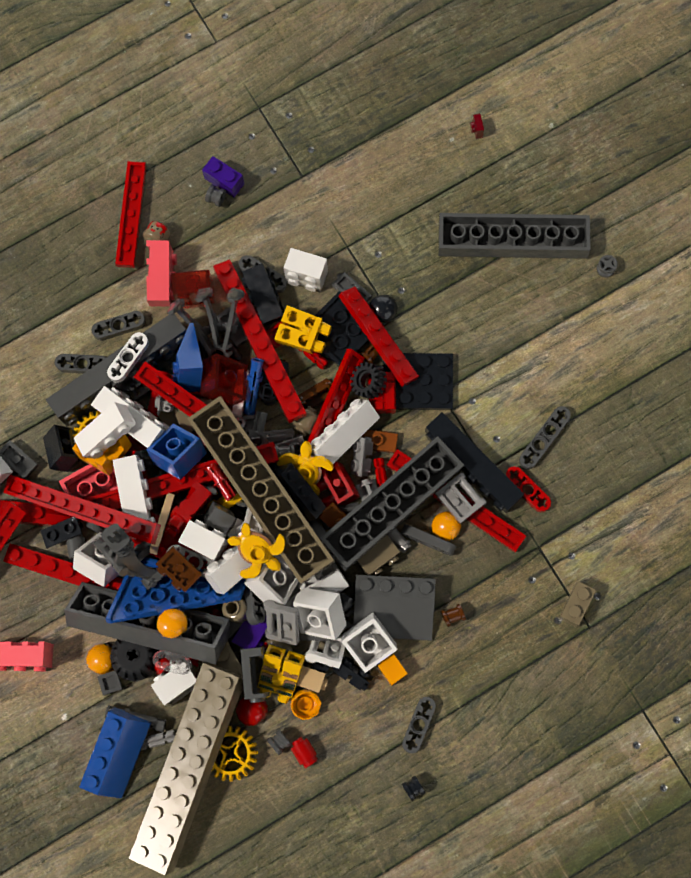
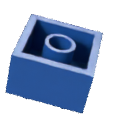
M174 423L146 449L154 465L180 480L207 454L199 437Z

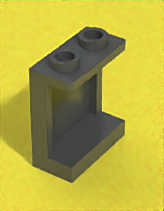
M266 647L241 649L245 699H250L251 703L263 702L265 697L270 696V692H258L255 656H264Z

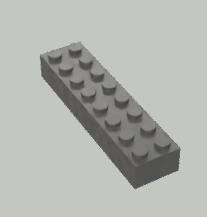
M439 214L438 256L587 258L591 251L590 215Z
M175 314L166 316L143 332L149 341V346L122 382H113L108 377L107 370L123 347L46 399L47 403L66 426L76 424L80 417L85 414L88 415L89 412L95 410L91 404L104 386L110 389L115 387L120 391L136 380L134 376L145 361L156 368L161 361L170 359L173 353L179 350L186 329ZM137 339V340L135 341V342L137 343V345H138V344L143 345L142 339H141V340H138V339ZM126 353L123 356L124 362L133 360L132 353ZM119 370L113 371L114 377L121 375Z
M437 436L320 538V541L333 559L346 572L459 473L464 464Z
M84 582L80 584L64 610L68 627L215 665L230 637V619L192 609L182 611L188 620L187 631L179 637L172 639L163 637L158 631L157 620L159 615L111 624L107 623L105 618L118 591Z

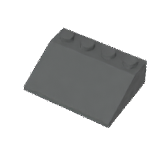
M356 575L353 626L371 613H374L393 639L432 641L435 579Z

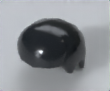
M378 295L369 303L370 308L380 322H389L397 314L398 306L396 300L390 295Z

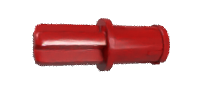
M216 463L210 465L211 468L207 467L206 472H208L215 483L214 487L219 489L226 501L232 500L236 493L228 483V478L224 477Z

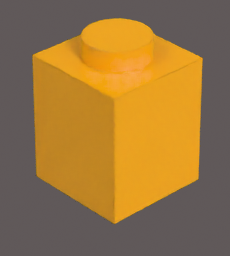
M394 654L388 656L377 665L391 686L408 674Z

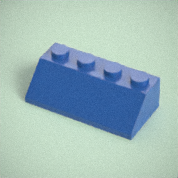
M116 707L108 711L79 788L99 796L122 798L152 722Z

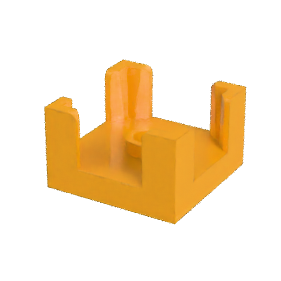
M123 435L117 440L116 444L109 447L103 452L101 457L96 459L83 457L77 444L72 449L81 460L110 475L114 470L112 460L123 458L132 444L127 436Z

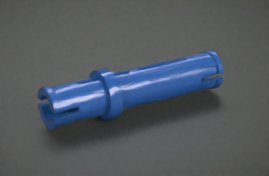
M252 358L250 374L247 375L248 387L243 413L246 415H255L259 385L263 378L261 373L264 360L260 358ZM255 371H256V372H257V373H256V379H255V383H253L254 374H255ZM252 390H253V398H252V402H250L251 393H252Z

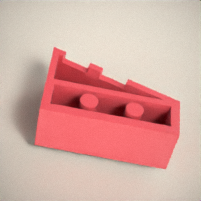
M146 240V246L149 248V258H146V264L149 265L147 302L149 306L170 307L172 300H175L176 297L173 283H176L174 265H177V254H174L169 241Z
M28 641L0 642V671H6L7 667H14V671H26V668H34L36 672H46V668H52L54 644L45 641H39V643H29Z

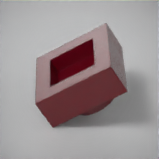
M480 113L474 114L472 122H470L471 133L475 134L476 139L483 138L484 134Z

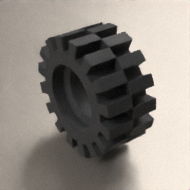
M369 362L356 366L357 371L353 370L352 374H354V377L350 378L353 381L350 383V386L354 387L352 391L356 392V395L367 399L379 397L378 393H383L382 387L386 388L384 382H387V378L384 377L386 376V372H383L384 369ZM371 374V376H372L371 383H370V385L366 388V386H365L366 378Z

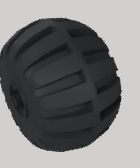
M117 639L111 649V665L114 671L125 680H144L154 673V666L160 660V650ZM135 650H136V654L138 655V658H137V659L134 658V659L132 660V657L130 656V654H131V652L134 653Z

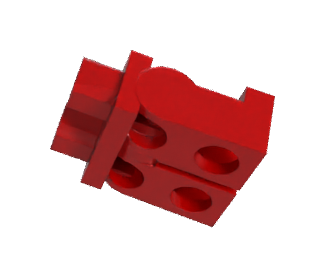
M196 481L191 486L186 499L180 503L179 507L176 505L167 521L168 526L164 532L172 539L178 533L182 535L189 520L193 522L196 516L200 514L212 493Z

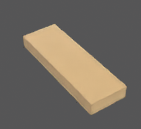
M168 493L166 495L158 520L161 528L156 544H151V554L157 555L173 505L174 494Z

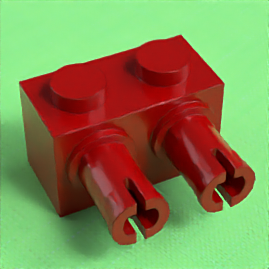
M336 461L333 464L334 469L332 471L322 469L323 478L319 480L316 486L320 492L329 487L332 493L322 500L326 507L332 502L334 504L347 505L361 497L342 463Z

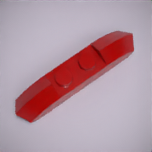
M0 500V515L9 502H13L28 512L20 524L50 527L72 517L34 503Z

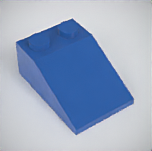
M190 323L177 352L176 362H173L174 374L171 375V380L188 392H200L203 365L194 323Z

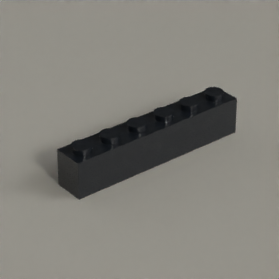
M443 412L425 428L427 439L432 442L438 436L464 464L462 470L467 474L466 478L472 484L476 483L480 487V492L486 498L490 497L494 501L493 505L499 511L503 510L507 513L523 497L524 493Z

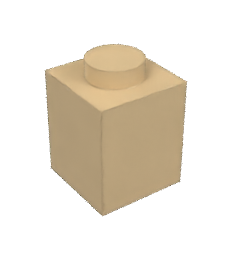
M303 666L297 686L320 694L321 690L325 691L329 679H326L325 673Z

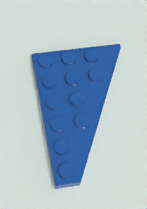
M145 557L141 561L146 566L158 567L156 565L157 559ZM126 575L105 619L107 623L111 624L160 615L164 610L171 608L183 611L239 601L246 588L244 584L246 579L242 578L225 594L216 593L207 579L201 576L184 592L182 589L178 591L171 584L173 580L168 576L163 577L155 587L147 590L141 582L142 578Z

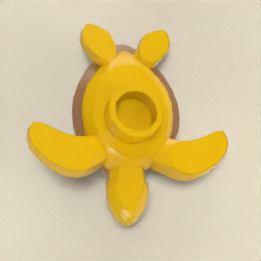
M308 441L302 443L299 455L285 453L279 457L280 462H277L278 466L292 462L317 495H319L320 490L316 484L321 478L322 468L329 471L334 469L333 463L323 456L312 454V446Z
M244 523L237 537L232 536L228 538L227 542L229 545L238 546L241 557L246 562L252 564L249 568L240 572L241 577L247 579L257 577L264 563L269 569L280 571V561L273 557V555L281 554L285 548V538L282 534H279L275 543L272 544L265 535L251 531L249 524Z

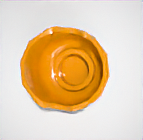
M449 511L437 514L431 524L432 533L445 541L456 538L461 530V524Z
M171 608L164 610L159 615L157 629L163 637L172 639L179 637L187 631L188 620L181 610Z
M106 644L94 645L88 651L86 657L89 669L100 675L114 671L110 660L112 647Z
M302 689L294 694L290 707L292 713L297 718L310 720L319 714L322 704L317 693L309 689Z

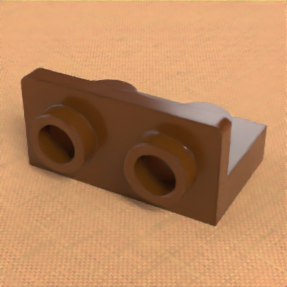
M174 546L156 562L158 566L156 570L163 577L168 576L173 580L171 584L178 591L182 589L186 592L202 575Z

